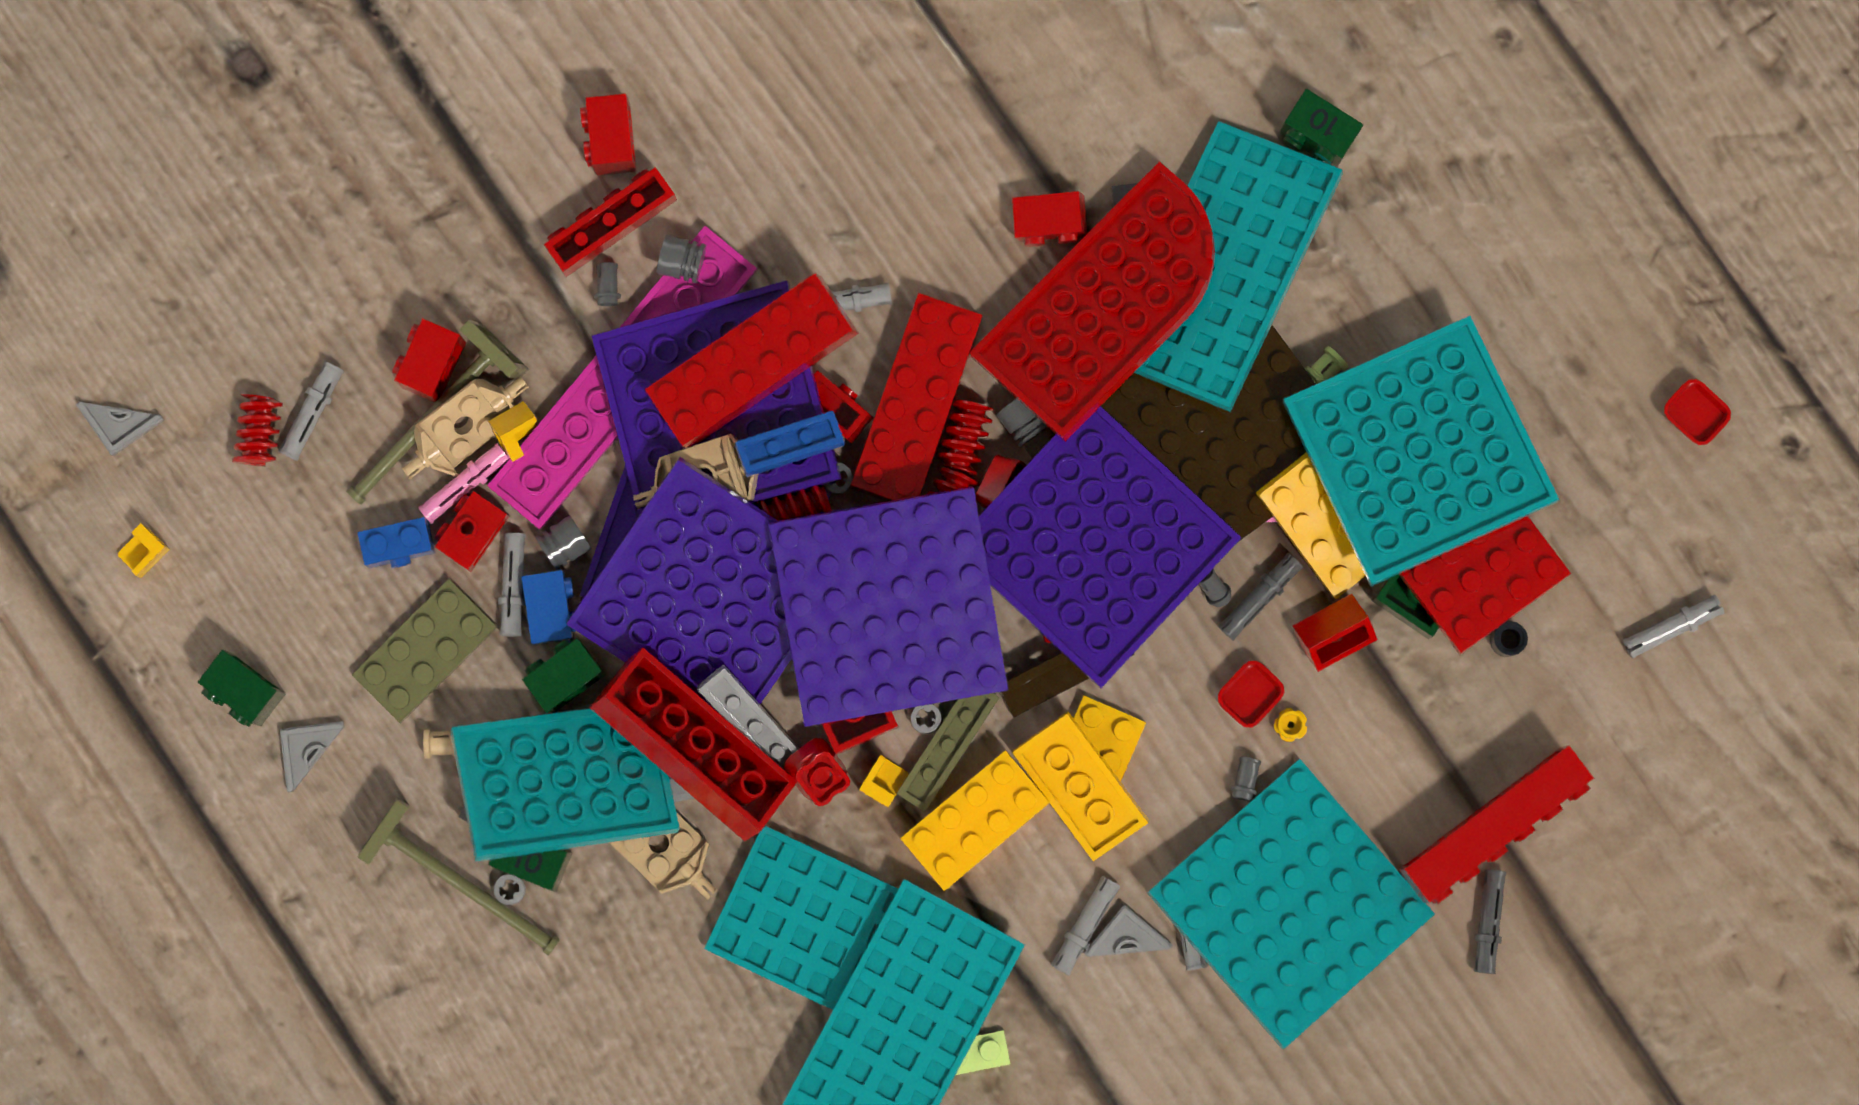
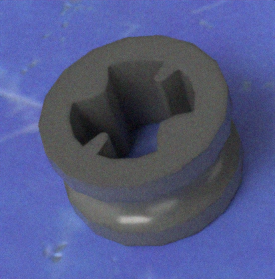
M837 463L839 472H845L847 475V479L843 478V482L846 483L842 487H838L836 483L832 485L826 483L823 485L828 492L842 494L851 487L853 476L847 465Z

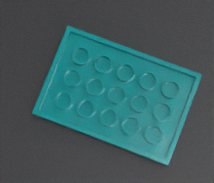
M591 708L452 727L450 730L475 862L678 833L680 829L669 776Z

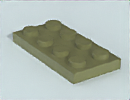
M448 579L352 676L399 723H402L498 627Z

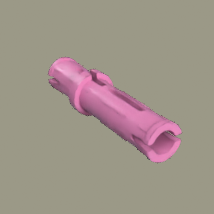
M495 443L491 449L475 462L469 461L466 464L468 467L425 503L418 506L419 510L432 524L439 516L456 504L463 495L468 494L480 483L484 485L488 482L487 477L510 458L501 446Z

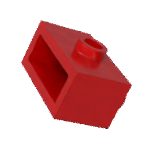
M1080 191L1012 197L1015 238L1020 242H1025L1026 247L1045 245V240L1058 239V243L1061 244L1078 242V237L1087 234L1085 196Z
M817 370L814 378L824 413L834 412L842 436L853 443L874 417L854 401L858 395L848 386L842 383L838 388Z
M474 491L470 496L463 495L454 508V511L458 514L451 524L445 522L434 537L438 541L435 548L469 572L473 571L510 518L508 514Z
M1353 594L1292 625L1301 648L1317 672L1378 640L1368 615Z

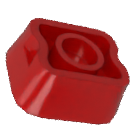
M1690 379L1682 384L1666 402L1664 415L1693 443L1707 445L1727 425L1731 419V410L1703 382L1697 379Z
M996 455L976 493V501L982 507L987 508L1027 465L1021 460Z
M1248 661L1221 688L1218 693V703L1240 725L1245 728H1253L1282 699L1284 685L1263 664L1258 661Z
M822 738L810 740L785 761L784 769L797 781L796 787L805 798L817 806L827 805L836 794L842 793L850 785L845 765Z

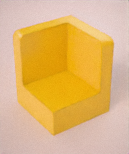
M522 401L488 421L501 448L512 462L524 456L518 441L531 434L537 427L535 415L525 402Z
M140 523L131 532L134 537L118 552V557L132 569L131 572L135 576L142 578L170 549L146 525Z
M880 755L859 791L889 808L909 774Z

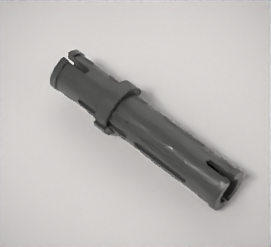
M1287 553L1274 569L1260 577L1262 581L1217 627L1234 641L1241 631L1252 622L1276 595L1280 596L1284 592L1283 588L1302 570V564L1292 557L1290 553Z
M1484 869L1479 930L1474 938V941H1477V951L1473 972L1496 974L1498 944L1502 942L1499 932L1506 872Z

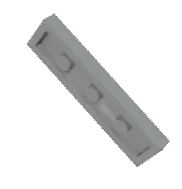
M723 664L697 686L698 691L721 716L784 769L785 761L799 747Z

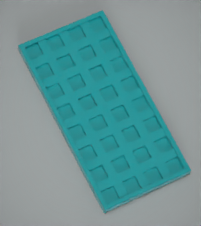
M1218 121L1187 185L1200 200L1212 227L1215 244L1212 276L1202 300L1192 314L1134 373L1231 412L1343 176V170Z
M764 826L752 846L704 949L834 1010L898 888Z
M904 879L782 1105H940L1025 944Z

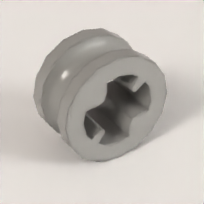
M933 704L915 707L911 714L912 726L922 734L934 732L941 723L939 709ZM924 709L927 713L931 711L935 713L936 719H932L935 724L932 727L928 728L925 724L921 726L917 724L916 718H920L917 713L920 710Z
M510 874L501 876L494 885L495 897L505 905L519 903L526 892L524 881ZM509 879L514 880L513 885L518 884L519 892H515L513 895L514 899L511 900L506 899L507 894L502 896L500 891L501 887L506 886V880Z

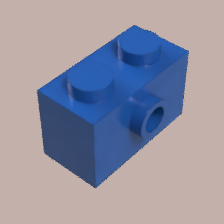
M425 517L357 532L364 565L368 568L391 564V568L410 565L413 558L435 554L429 521Z
M562 570L521 576L531 644L534 646L562 642L567 638L575 640L574 632L576 630L566 625L574 612H570L568 599L574 597L572 578H565V572Z

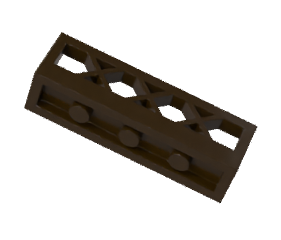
M1061 653L1007 681L1008 690L1000 693L1010 713L1015 718L1090 678Z

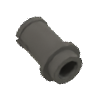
M596 264L597 293L594 294V299H597V305H618V299L621 298L617 285L618 264Z
M1213 568L1199 585L1205 592L1206 600L1210 605L1223 607L1230 602L1232 590L1227 583L1221 581Z
M1239 757L1235 785L1230 787V790L1233 791V798L1252 801L1253 796L1257 795V791L1254 789L1259 766L1261 765L1260 760Z

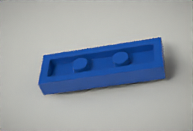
M833 411L735 442V448L746 477L844 446V439Z

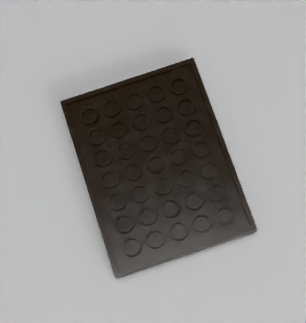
M1271 325L1231 412L1136 373H1133L1101 407L1241 537L1239 540L1241 541L1273 517L1256 492L1306 453L1305 447L1285 408L1283 399L1312 387L1316 383L1274 326ZM1048 427L1024 444L1023 447L1033 459L1056 433Z

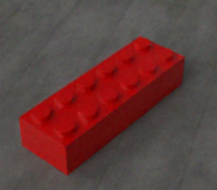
M814 273L647 387L645 391L682 447L689 448L716 432L858 335L859 332L823 278Z
M918 293L854 474L851 489L885 501L921 496L970 356L969 352L972 350L982 322V314Z
M641 648L627 659L590 706L595 713L743 841L761 832L797 783L791 775L644 648Z
M1570 745L1560 747L1399 868L1398 872L1410 884L1423 903L1432 902L1433 904H1439L1453 893L1450 887L1459 881L1460 884L1463 882L1467 883L1481 872L1478 868L1485 860L1487 863L1495 862L1509 851L1505 845L1512 840L1515 843L1517 841L1521 842L1536 831L1533 824L1537 821H1549L1563 810L1560 805L1566 799L1569 802L1575 801L1591 789L1588 783L1594 777Z

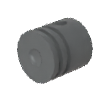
M666 234L659 255L656 273L676 279H681L682 276L684 281L692 279V283L697 284L707 245L702 243L701 246H698L696 241L690 244L688 239Z
M1018 399L1012 401L996 415L1010 435L1014 433L1013 439L1020 441L1018 444L1020 448L1048 428L1045 423Z
M570 515L551 526L550 532L546 530L542 532L544 536L540 537L537 535L535 537L557 571L561 569V564L566 566L569 559L572 562L592 549Z

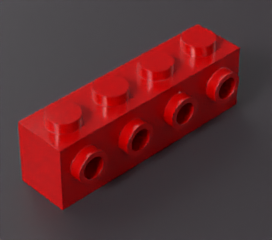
M656 167L650 171L648 169L642 170L631 179L632 183L623 190L620 188L613 190L603 198L604 203L594 210L592 207L584 210L575 218L576 222L566 229L560 227L547 237L549 241L544 246L565 277L578 270L677 201L674 192Z

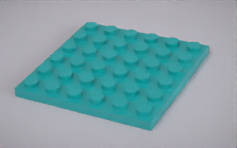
M1471 316L1465 317L1283 399L1285 408L1370 586L1553 505L1560 500Z
M1301 759L1290 766L1147 892L1150 898L1282 1050L1290 1045L1435 915L1431 908L1422 902L1410 884Z

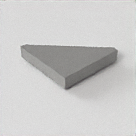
M81 401L76 404L112 456H115L165 421L161 415Z
M343 721L280 729L287 792H294L345 727Z
M1123 905L1084 954L1087 957L1169 950L1173 945L1127 906Z

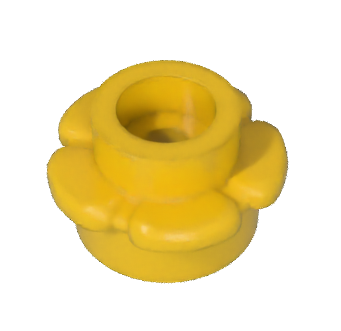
M1286 708L1279 713V717L1274 721L1275 732L1279 733L1280 738L1286 742H1293L1296 738L1301 739L1307 732V726H1305L1307 718L1299 710L1294 711L1292 708ZM1289 722L1294 723L1293 728L1288 727Z

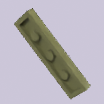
M990 693L958 699L902 784L897 795L923 812H926L1000 697Z

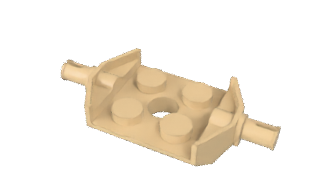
M521 376L505 389L502 385L498 387L484 379H474L415 425L414 436L418 449L415 453L417 457L405 467H402V470L410 480L426 467L458 476L459 474L455 467L495 437L488 421L512 408L513 405L511 403L513 399L529 388V386ZM468 417V421L463 427L454 428V424L459 418Z
M728 434L659 457L655 471L654 486L651 487L652 490L633 495L634 501H639L635 503L637 509L645 507L679 456L700 470L708 468L713 473V479L747 501L754 500L759 473L749 477L745 476L735 448V442L739 440L734 435Z
M678 813L680 829L678 833L666 834L669 846L662 853L652 851L649 845L651 837L610 842L661 894L690 885L691 887L694 886L706 900H709L712 896L703 888V885L712 894L717 891L703 877L704 874L702 873L710 844Z

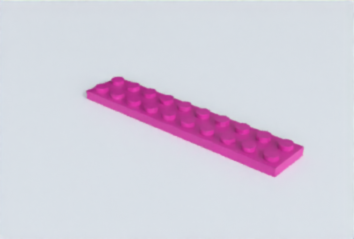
M704 226L690 242L692 244L696 241L698 246H701L702 243L707 245L697 284L692 283V279L684 281L682 276L681 279H676L663 275L619 328L736 295L755 274L757 268L708 227ZM597 355L520 447L524 456L513 462L509 459L487 485L539 530L544 527L618 438Z

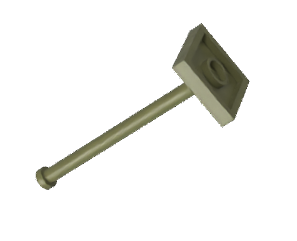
M468 320L460 329L480 349L478 351L480 356L355 487L351 486L347 490V493L357 503L362 505L366 501L365 496L416 443L414 436L415 425L471 381L477 379L489 365L492 367L496 365L509 378L516 379L519 376L522 377L529 370L481 322Z
M397 797L357 857L369 865L383 844L387 847L393 845L544 948L543 953L549 956L560 940L557 936L550 937L399 834L400 829L396 825L407 811L409 804Z

